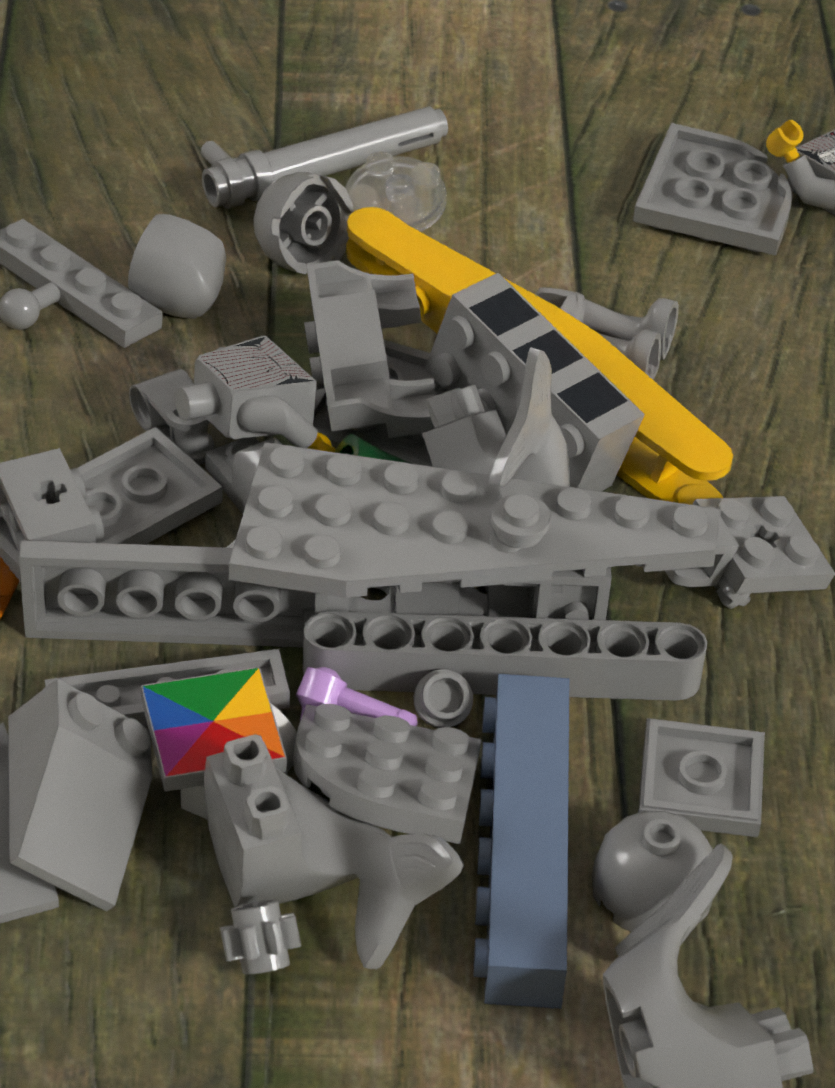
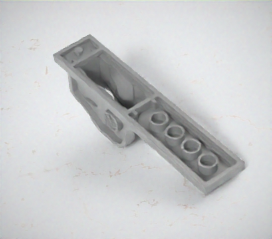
M21 540L19 552L25 638L303 647L305 623L312 616L320 612L329 611L606 620L612 580L611 567H607L605 576L584 577L582 569L553 572L552 580L483 586L487 594L479 592L474 587L461 588L459 582H453L452 580L422 583V591L399 593L398 585L369 587L381 589L387 594L385 598L372 601L361 596L345 598L229 580V560L233 548Z

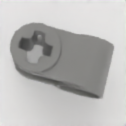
M177 369L132 385L129 389L130 404L140 426L145 431L154 427L158 428L198 465L205 463V452L214 449V441L208 433L210 421L205 416L183 420L179 416L175 405V392L177 388L194 385L188 373L183 369Z

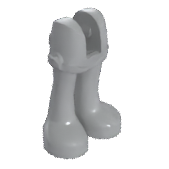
M541 287L537 290L535 295L559 307L602 335L651 379L655 378L660 360L666 358L674 337L679 313L678 301L658 298L650 306L644 317H635L614 312L591 302L577 291L572 292L549 287Z

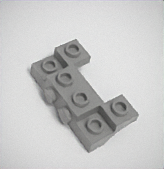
M338 260L306 265L315 320L304 322L309 354L320 353L319 357L310 358L312 378L317 381L316 390L325 388L331 430L338 431L386 423L389 439L421 434L435 429L425 403L426 399L436 396L434 379L406 381L390 379L382 335L383 328H394L422 322L413 273L405 275L369 274L353 269Z

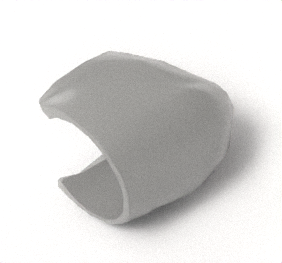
M157 214L141 235L134 251L128 274V287L132 292L165 314L195 319L212 307L219 294L226 264L224 244L209 230L188 220L170 214Z

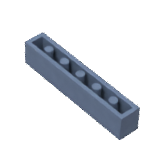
M498 674L496 698L485 697L482 733H494L493 743L483 742L481 778L492 779V790L481 789L479 826H490V838L479 837L477 875H489L488 887H477L475 925L487 926V938H475L473 977L485 978L484 1004L561 1009L567 973L569 678Z

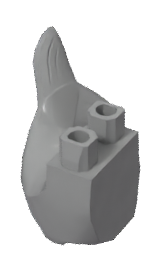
M530 347L519 409L507 435L497 410L485 412L476 385L462 389L456 388L425 400L435 429L422 433L433 467L490 475L489 484L505 486L512 478L570 487L568 446L561 428L552 415V368L544 351Z
M254 734L229 741L224 745V752L207 757L204 773V791L208 826L217 862L234 907L265 900H278L279 904L290 902L359 878L355 939L357 953L364 968L375 970L380 968L393 949L414 906L444 888L461 873L464 866L457 852L443 838L426 833L391 837L375 825L362 822L330 807L329 800L302 786L276 768L260 735Z
M722 843L716 846L700 862L659 909L615 947L619 957L603 973L607 1010L624 1088H783L781 1081L814 1072L807 1035L800 1028L791 1030L786 1014L779 1007L750 1014L739 1002L708 1007L694 1002L686 994L678 977L677 959L680 945L701 921L703 914L710 906L731 869L732 853Z

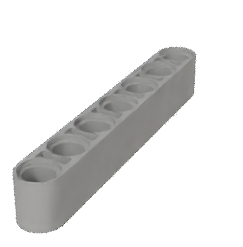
M329 611L320 612L312 616L305 623L303 630L302 669L303 674H305L308 667H327L336 671L340 678L348 684V688L360 691L415 692L416 686L425 675L435 670L447 669L464 677L469 683L473 694L496 695L498 674L569 678V697L677 701L694 696L700 688L707 640L698 628L690 624L672 622Z

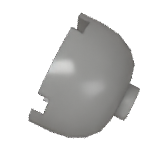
M296 172L282 176L264 190L257 202L254 215L255 236L264 254L274 263L284 269L307 274L306 265L339 261L343 256L349 238L346 230L347 214L350 215L354 212L353 203L346 188L334 178L309 172Z
M642 811L627 816L606 833L593 865V897L599 907L602 901L605 907L614 913V923L622 929L632 932L672 896L685 878L713 848L699 827L683 816L667 811ZM712 902L703 914L701 921L708 915Z

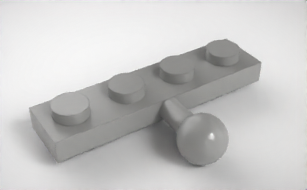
M21 219L0 229V264L37 288L31 292L26 289L16 288L9 290L0 299V318L6 326L16 330L27 329L37 321L41 309L57 302L123 348L162 328L163 312L26 220Z
M279 649L58 678L79 691L92 695L97 701L124 716L137 720L144 727H148L141 701V685L260 667L270 703L277 709L289 708L290 691ZM57 678L46 679L45 687H47Z

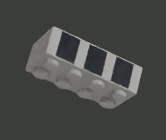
M499 273L453 294L425 369L447 391L476 385L485 412L497 410L507 435L519 409L530 347L544 351L552 368V415L561 428L568 446L570 487L603 491L612 486L645 414Z

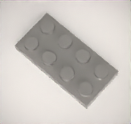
M156 427L78 467L85 486V502L87 506L95 505L102 519L104 537L97 539V543L145 545L222 503V486ZM0 511V557L21 581L19 551Z

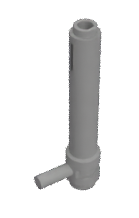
M424 107L263 153L260 150L249 151L240 154L239 157L234 159L217 143L208 141L203 144L201 155L212 166L211 168L204 169L202 173L203 189L209 203L213 207L223 205L225 208L230 209L242 205L247 198H250L252 201H258L268 186L285 175L296 172H309L327 176L438 144L441 138L445 137L448 133L447 119L440 109Z

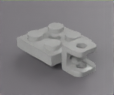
M785 496L695 499L692 505L721 509L714 565L710 567L665 570L673 583L686 587L717 586L724 574L736 594L827 589L835 575L834 570L820 551L819 546L815 543Z

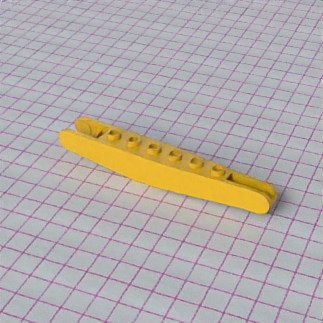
M364 207L355 210L348 217L347 233L349 238L346 244V256L349 262L360 271L369 274L405 275L413 273L421 321L436 334L439 332L452 295L496 274L412 228L385 209ZM507 280L645 414L617 476L649 499L692 505L695 499L723 498L722 494L708 481L720 479L730 471L733 460L731 448L602 335L559 307Z

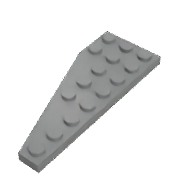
M264 442L229 560V580L348 598L367 596V589L369 587L398 585L399 593L422 591V583L452 580L453 582H459L461 588L547 581L552 580L553 572L582 569L584 577L605 576L607 567L627 565L642 566L644 572L710 567L714 565L721 509L512 478L505 486L489 484L490 475ZM512 494H527L540 499L547 505L551 514L550 527L536 545L522 549L513 548L505 545L498 539L496 531L491 525V511L499 499Z

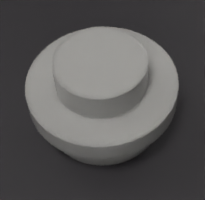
M527 494L505 496L494 504L491 511V525L496 531L498 539L505 545L513 548L522 549L536 545L550 527L551 514L547 505L540 499Z
M439 669L425 675L416 686L413 699L414 707L419 717L426 724L435 728H452L463 722L469 715L473 705V693L469 683L460 674L447 669Z

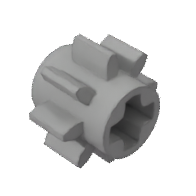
M278 900L258 901L231 909L233 925L220 927L226 961L240 959L243 974L265 973L290 965L287 949L301 947L294 913L281 915Z

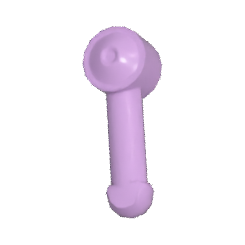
M308 667L296 693V697L302 706L300 721L307 704L313 706L335 704L345 707L353 714L372 718L395 716L406 720L412 726H417L418 723L417 716L413 713L348 688V684L340 678L338 673L327 667Z

